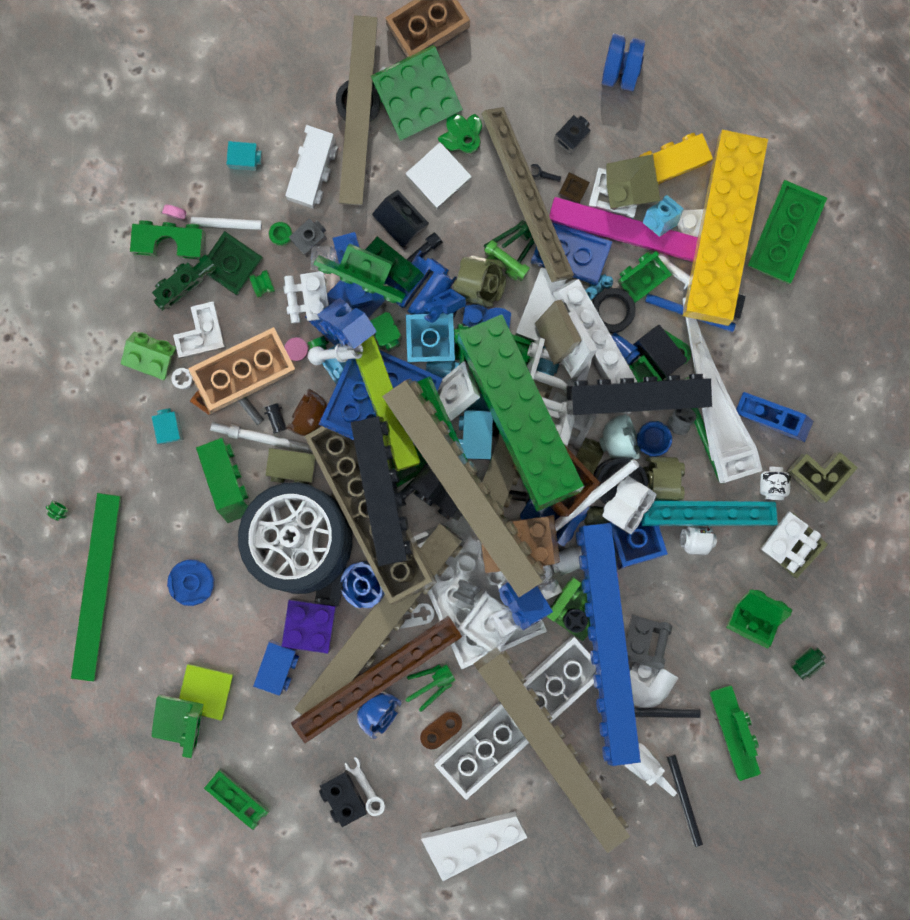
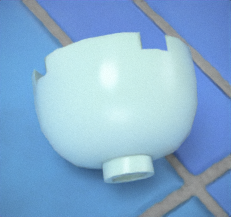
M627 414L617 416L606 423L603 429V438H600L603 452L608 451L613 459L637 460L641 456L638 445L635 446L637 434L632 420Z

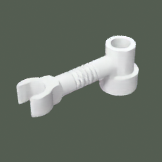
M354 757L357 767L352 769L346 762L345 768L353 774L368 799L366 803L367 812L372 816H379L385 810V801L381 797L376 796L360 767L361 762L359 758ZM374 801L380 803V809L373 807Z

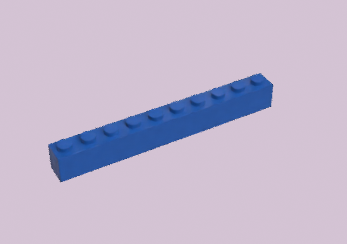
M611 523L579 527V532H576L577 545L581 546L582 556H579L580 569L584 570L585 579H582V590L584 594L587 593L588 603H585L586 617L590 618L591 627H588L589 641L593 642V651H591L590 655L592 665L596 667V674L593 676L595 689L599 691L596 705L598 713H601L602 716L599 729L601 737H604L605 746L602 747L603 759L611 766L641 763Z

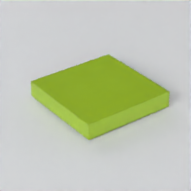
M187 664L179 699L204 704L202 716L222 721L234 674Z

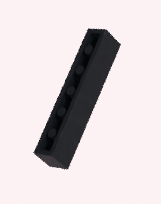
M689 374V379H680V375H667L666 380H657V376L643 377V381L634 382V378H620V383H611V379H597V384H588V380L573 381V385L566 386L568 415L712 407L711 378H703V374Z
M379 416L350 422L378 565L382 566L410 560L411 554H413V546L411 540H407L408 520L406 516L402 515L401 507L404 506L402 493L398 492L396 484L399 483V474L396 468L393 469L392 459L395 458L392 444H388L387 435H390L389 424L387 421H384L383 417Z

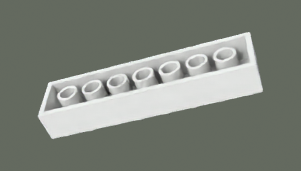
M572 635L525 678L527 682L523 685L527 690L532 688L540 699L536 703L540 709L545 706L553 718L549 721L551 723L594 684L593 676L596 674V667L592 665L590 653ZM499 701L434 761V765L467 800L529 742Z

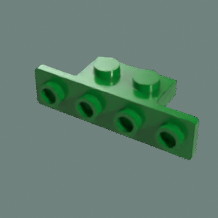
M350 243L340 264L320 255L314 261L313 265L317 266L319 271L325 274L333 273L340 276V280L348 284L356 283L362 286V289L368 293L374 294L376 292L381 294L385 300L391 303H402L406 293L384 284L393 262Z
M731 685L710 691V697L738 780L742 781L760 775L761 772L755 757L758 756L756 749L759 748V744L755 734L751 735L748 726H751L752 723L748 712L744 713L739 708Z

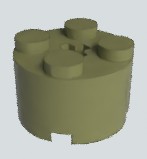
M479 256L463 257L453 290L465 297L466 302L486 307L494 306L492 303L501 299L506 287V276H503L502 269H505L504 264L498 260Z
M647 457L645 461L649 462V464L644 466L643 469L648 478V488L656 493L654 501L683 500L685 490L684 486H681V477L685 475L684 462H679L677 457Z

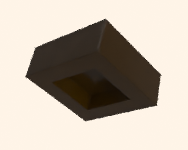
M569 172L558 195L580 204L590 182Z

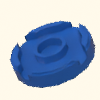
M188 559L174 566L168 576L167 587L170 595L177 602L185 606H195L205 602L211 596L214 590L215 579L212 570L205 563L199 560Z

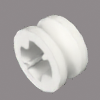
M179 368L173 372L172 383L175 387L188 389L193 385L194 381L188 369ZM183 372H186L185 376L189 377L188 382L179 385L180 381L177 380V376H182Z

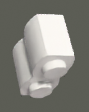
M628 476L619 483L616 496L605 505L603 517L629 534H632L640 524L643 514L654 502L656 493Z

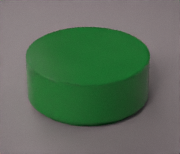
M284 222L274 223L269 229L270 240L277 246H285L290 243L289 236L293 234L290 226Z

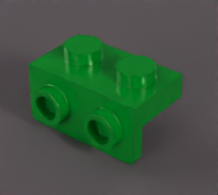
M648 251L638 259L640 264L634 268L628 266L619 273L621 278L617 282L633 298L634 303L672 275L658 257L657 251L653 254Z

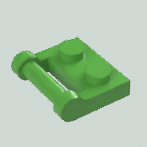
M491 240L484 250L487 258L501 261L506 270L505 274L515 281L519 279L522 282L528 274L530 267L519 263L497 246L498 243Z

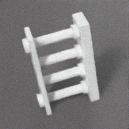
M539 338L530 344L527 353L530 356L527 368L533 380L563 389L567 393L566 386L573 385V381L587 379L592 359L579 377L571 378L568 381L536 371L540 358L552 360L548 351L543 349L545 339ZM567 395L565 402L562 403L542 397L546 408L558 412V415H560L559 423L555 426L564 445L567 446L576 415L567 414Z

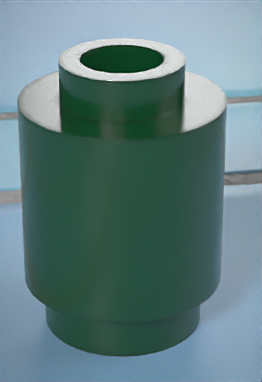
M810 646L794 660L795 663L791 668L804 681L807 677L810 679L826 665L824 660L827 657L818 647L813 650Z

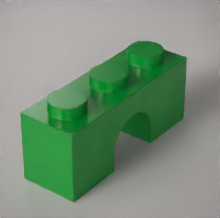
M140 220L139 224H132L130 252L134 255L157 257L159 244L166 239H173L177 243V256L179 258L199 260L204 255L206 232L200 229L199 225L186 224L185 228L176 227L175 223L163 222L162 226L153 225L152 221Z

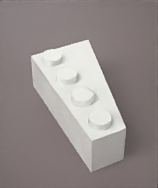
M516 812L489 817L476 822L472 821L455 827H447L434 832L422 833L421 840L442 881L527 838L526 831Z

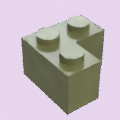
M835 452L822 467L808 454H801L786 472L820 503H827L858 467L841 452Z

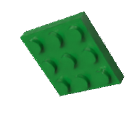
M434 45L370 76L400 141L463 110Z

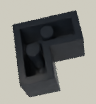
M426 463L410 484V486L416 489L413 494L429 506H432L434 503L440 507L437 512L449 520L450 517H453L458 521L463 514L431 467Z

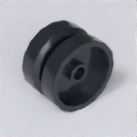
M623 458L604 460L597 466L593 474L600 482L598 486L632 460ZM639 465L628 476L648 487V478L645 470ZM615 485L601 496L599 500L607 504L608 501L616 496L618 486Z

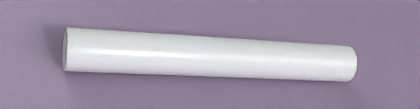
M191 217V224L199 225L200 227L261 230L262 228L261 220Z

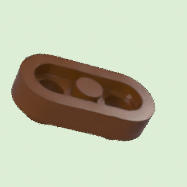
M446 711L422 730L420 735L422 745L431 750L439 748L460 731L462 727L461 716L455 711ZM452 719L455 725L448 727L446 721ZM429 734L436 735L434 742L428 740Z

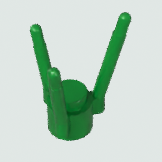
M438 664L433 668L408 675L407 679L411 680L435 673L432 675L434 681L407 697L406 702L419 697L436 685L438 688L441 687L419 708V712H422L445 690L452 687L451 683L456 680L447 664L443 667Z

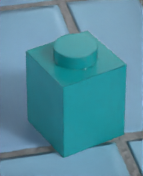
M228 141L226 162L228 168L257 171V166L262 163V151L259 150L256 143Z
M171 408L158 410L157 415L151 416L157 444L184 440L178 412H171Z

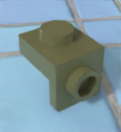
M585 437L576 454V458L593 475L604 452L598 441Z

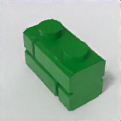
M385 312L370 320L377 331L374 333V336L381 349H387L390 352L401 346L399 342H401L402 336L390 313Z

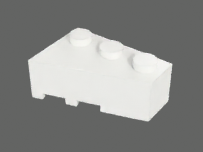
M306 125L304 132L307 135L303 147L300 146L298 154L300 156L296 167L293 168L286 198L289 201L314 209L315 204H320L324 192L321 190L323 181L327 182L331 169L328 167L331 159L335 160L339 147L336 146V140L332 133Z

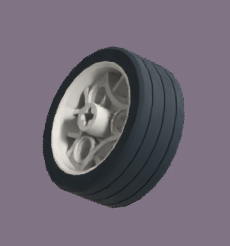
M298 482L278 484L257 495L245 510L238 530V548L248 572L258 582L267 587L292 594H308L321 590L331 584L343 572L349 561L353 546V531L339 503L323 491L311 485ZM302 502L297 509L294 503ZM287 505L292 515L281 520L279 510ZM312 513L314 520L310 525H306L305 518L308 514ZM326 523L328 530L322 529ZM272 531H276V540L270 542L269 534ZM320 533L329 535L327 548H318ZM265 550H270L268 555L266 556ZM278 553H280L287 561L277 571L272 564ZM319 553H324L322 559H320ZM304 554H307L309 562L307 565L302 566L300 559ZM292 569L294 576H285Z

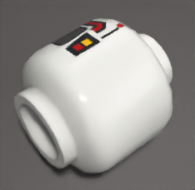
M687 526L681 531L680 545L688 554L707 555L716 546L717 537L713 534L710 526Z

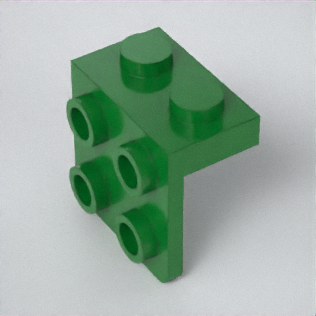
M751 589L735 604L726 628L768 649L772 645L778 627L791 616L793 610L787 607L784 602L776 601L766 596L760 590Z

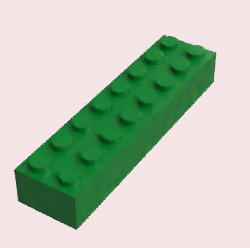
M501 314L458 332L457 342L536 511L581 493L584 485L503 315Z

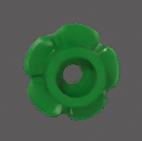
M323 335L307 342L309 350L316 346L326 350V344L329 341H326Z
M52 500L50 505H46L47 515L50 518L59 521L60 518L65 519L67 517L68 508L63 504Z

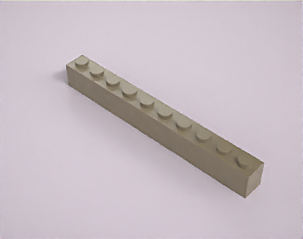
M411 378L403 381L382 397L518 597H521L545 580L544 574L546 571L539 561L535 562L530 555L532 553L531 548L525 541L522 542L517 535L519 533L514 523L507 521L503 515L505 511L498 501L494 502L490 496L491 490L486 482L479 480L474 464L471 461H466L462 455L464 450L461 445L451 439L449 436L450 430L444 421L440 422L436 417L435 413L437 411L429 400L426 402L422 396L423 390L416 381H412Z
M443 523L436 527L420 548L434 576L436 574L441 576L449 566L446 564L449 557L455 558L463 548L460 545L463 539ZM433 585L397 605H391L384 595L382 600L374 606L294 709L303 715L359 677V672L364 666L368 669L376 659L373 655L378 648L384 649L391 640L387 637L392 630L396 632L405 622L402 619L407 611L412 613L420 603L416 599L421 593L426 595Z
M497 647L473 663L605 851L609 853L630 838V835L625 830L629 827L621 815L616 817L613 813L616 807L609 797L604 800L601 795L604 790L595 779L593 782L590 780L588 775L591 772L584 762L579 764L575 759L578 753L571 743L566 746L562 739L566 736L558 725L553 727L549 722L553 718L545 706L540 709L536 702L540 699L533 689L527 690L523 684L527 681L519 669L514 672L510 665L514 662L507 652L501 653Z

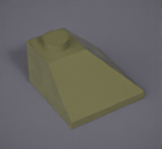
M653 154L606 164L610 209L619 210L661 201Z

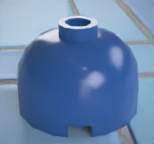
M367 560L356 562L345 569L341 577V582L343 581L342 594L348 603L356 608H372L382 600L385 594Z
M382 691L364 703L357 711V722L360 729L372 739L378 738L375 734L377 732L383 734L396 718L398 713L395 711L397 705L401 707V700L388 692Z

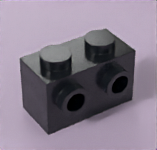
M346 769L321 782L319 794L325 803L329 802L332 808L330 814L335 823L339 822L341 827H344L367 814L366 805Z

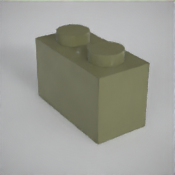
M269 448L265 476L271 477L270 481L284 483L285 479H291L294 482L308 485V482L314 483L317 460L314 454Z

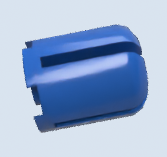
M420 250L411 263L424 274L423 278L409 293L398 284L394 286L395 289L406 293L402 303H396L401 308H406L431 272H434L409 307L407 312L411 315L429 314L423 306L432 302V297L450 289L457 280V276H454L453 279L448 276L449 270L433 258H427L426 260L421 257L423 252Z

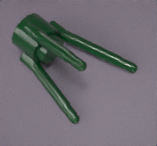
M526 220L520 221L516 226L492 239L497 243L517 231L516 234L501 245L502 248H506L520 236L525 241L530 239L517 259L519 263L522 262L535 243ZM490 241L484 244L483 247L486 248Z

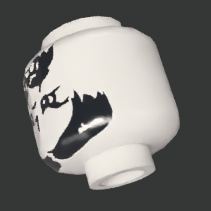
M769 467V471L761 473L760 493L765 495V499L784 500V497L790 494L791 475L783 472L784 467Z

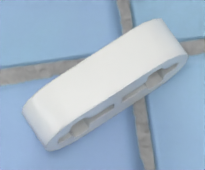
M419 603L412 613L408 611L405 613V615L411 614L412 618L405 619L404 624L400 628L430 623L434 618L433 607L428 603ZM421 607H425L426 610L431 612L426 620H423L422 616L414 617V613L420 612Z

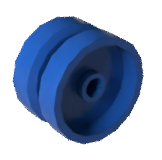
M613 33L601 85L613 87L620 73L622 74L621 89L633 92L643 64L645 40L631 39L628 50L624 51L625 36Z

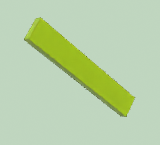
M374 335L361 343L363 352H358L357 354L361 353L362 357L356 359L376 417H383L384 421H387L389 424L390 435H387L388 444L393 446L395 458L392 460L397 471L419 465L420 460L413 441L382 397L391 391L393 387Z

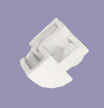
M634 662L629 670L634 705L641 708H653L660 705L667 698L678 677L664 668L655 669Z

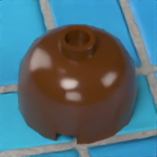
M308 389L307 395H303L292 415L294 419L291 424L288 423L287 430L300 436H306L322 427L319 423L327 407L325 399L317 392Z

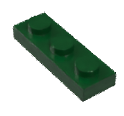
M378 236L365 249L393 262L388 276L408 293L424 276L417 267Z

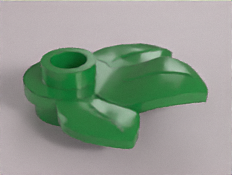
M454 114L447 118L448 132L438 137L439 142L450 151L460 149L465 153L475 152L481 143L479 134L482 130V122L476 114H472L467 120L459 114ZM472 138L470 143H465L466 139Z
M458 324L457 329H454L455 360L460 359V364L464 362V355L457 342L458 332L469 328L462 324Z

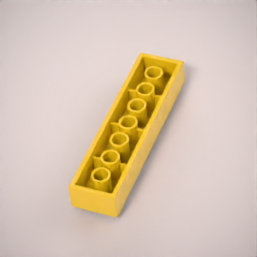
M723 129L717 138L682 315L684 317L729 326L734 319L768 139Z

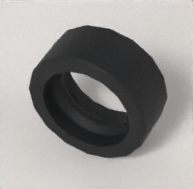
M349 80L343 83L336 93L335 103L339 115L344 121H346L344 99L348 93ZM374 85L372 86L370 122L377 116L380 110V97Z
M609 288L600 292L592 303L599 316L600 305L606 298L617 297L625 303L627 312L623 321L618 324L604 322L609 333H618L632 323L635 317L636 306L628 292L620 288Z

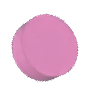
M166 204L162 214L184 221L187 212L181 208Z
M291 338L285 344L284 348L292 361H301L308 354V346L301 338Z

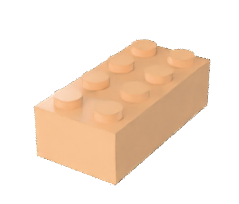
M274 327L188 368L210 414L295 372V367Z

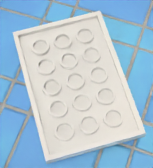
M463 515L458 521L452 519L443 523L463 539L460 543L463 548L455 558L449 557L446 561V564L449 566L441 576L437 574L434 576L437 583L428 592L439 620L441 621L449 616L457 629L485 591L504 604L500 598L498 586L507 581L501 571L485 573L481 541ZM436 527L414 536L419 548L422 547ZM459 579H463L481 588L480 592L474 597V605L467 604L452 596L454 591L458 590ZM541 620L524 631L522 628L516 630L500 652L547 632L543 621ZM459 631L462 638L451 644V647L461 669L473 665V663L489 652Z

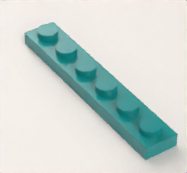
M654 501L643 514L641 520L642 526L778 525L776 502Z

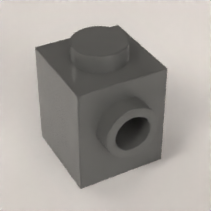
M309 218L289 238L308 257L327 239L324 234L327 230L318 220L313 222Z

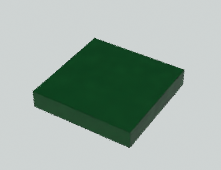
M224 231L208 254L218 269L212 274L208 273L207 276L238 296L250 279L249 276L255 272L263 260V257Z

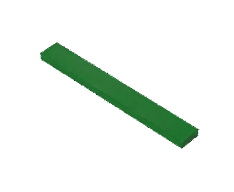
M97 493L71 679L92 682L96 680L122 496Z

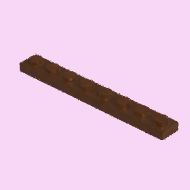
M447 616L292 721V727L304 744H306L462 638V635L451 618Z

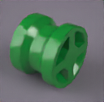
M267 270L262 271L261 275L249 276L257 298L262 297L266 292H275Z

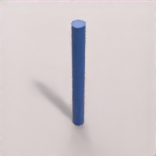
M649 293L647 294L645 302L683 315V305ZM699 320L704 323L728 330L730 332H733L736 326V323L731 322L729 326H726L722 324Z

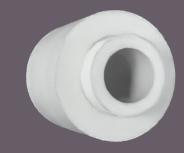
M572 546L560 551V562L551 565L554 573L559 572L561 576L580 569L579 556H582L581 548L579 546L575 548Z

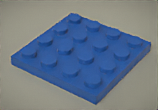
M379 350L393 388L410 378L412 381L418 382L431 376L438 391L443 378ZM355 358L347 360L319 425L354 440L350 422L376 417Z

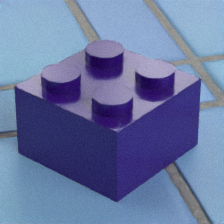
M290 598L288 600L281 647L328 654L331 649L337 606Z

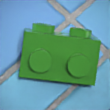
M134 331L126 340L121 365L165 380L172 356L176 353L177 349L176 346L171 345L167 341L157 340L149 337L146 333Z

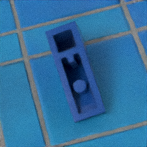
M743 392L736 408L739 416L802 442L806 441L814 422L806 414Z

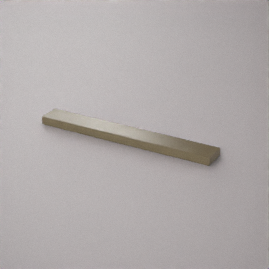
M354 15L339 204L363 206L373 86L370 76L374 73L378 17Z
M504 107L485 110L481 115L551 282L570 279L574 276Z

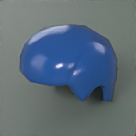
M649 421L641 426L637 434V444L639 449L646 455L659 457L670 449L672 434L666 424L660 421Z

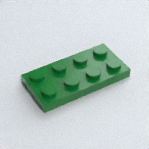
M784 180L747 267L790 285L827 201V197Z

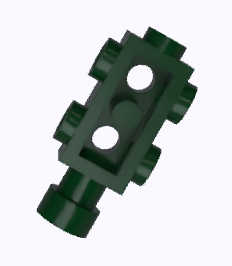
M207 254L203 255L199 259L200 262L194 267L188 262L178 265L173 270L174 274L168 279L164 278L155 285L156 289L152 294L156 299L153 301L161 311L166 308L170 309L174 304H177L204 280L203 277L208 273L212 274L218 269Z

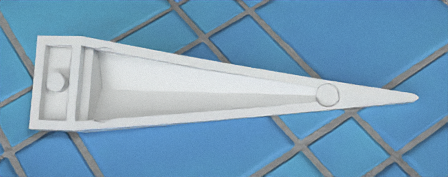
M686 297L683 298V300H682V301H683V307H684V305H685ZM685 317L695 373L703 374V378H711L712 407H704L702 412L711 461L715 462L719 482L726 483L763 471L757 448L722 382L697 320Z

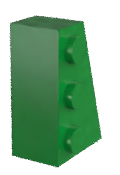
M219 438L196 447L217 512L227 523L241 519L250 502L248 500V491L240 479L242 477L241 470L238 464L235 465L232 458L235 457L232 445L227 444L223 438Z

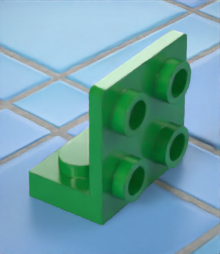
M158 695L151 736L180 743V747H183L182 757L192 758L198 745L204 704Z

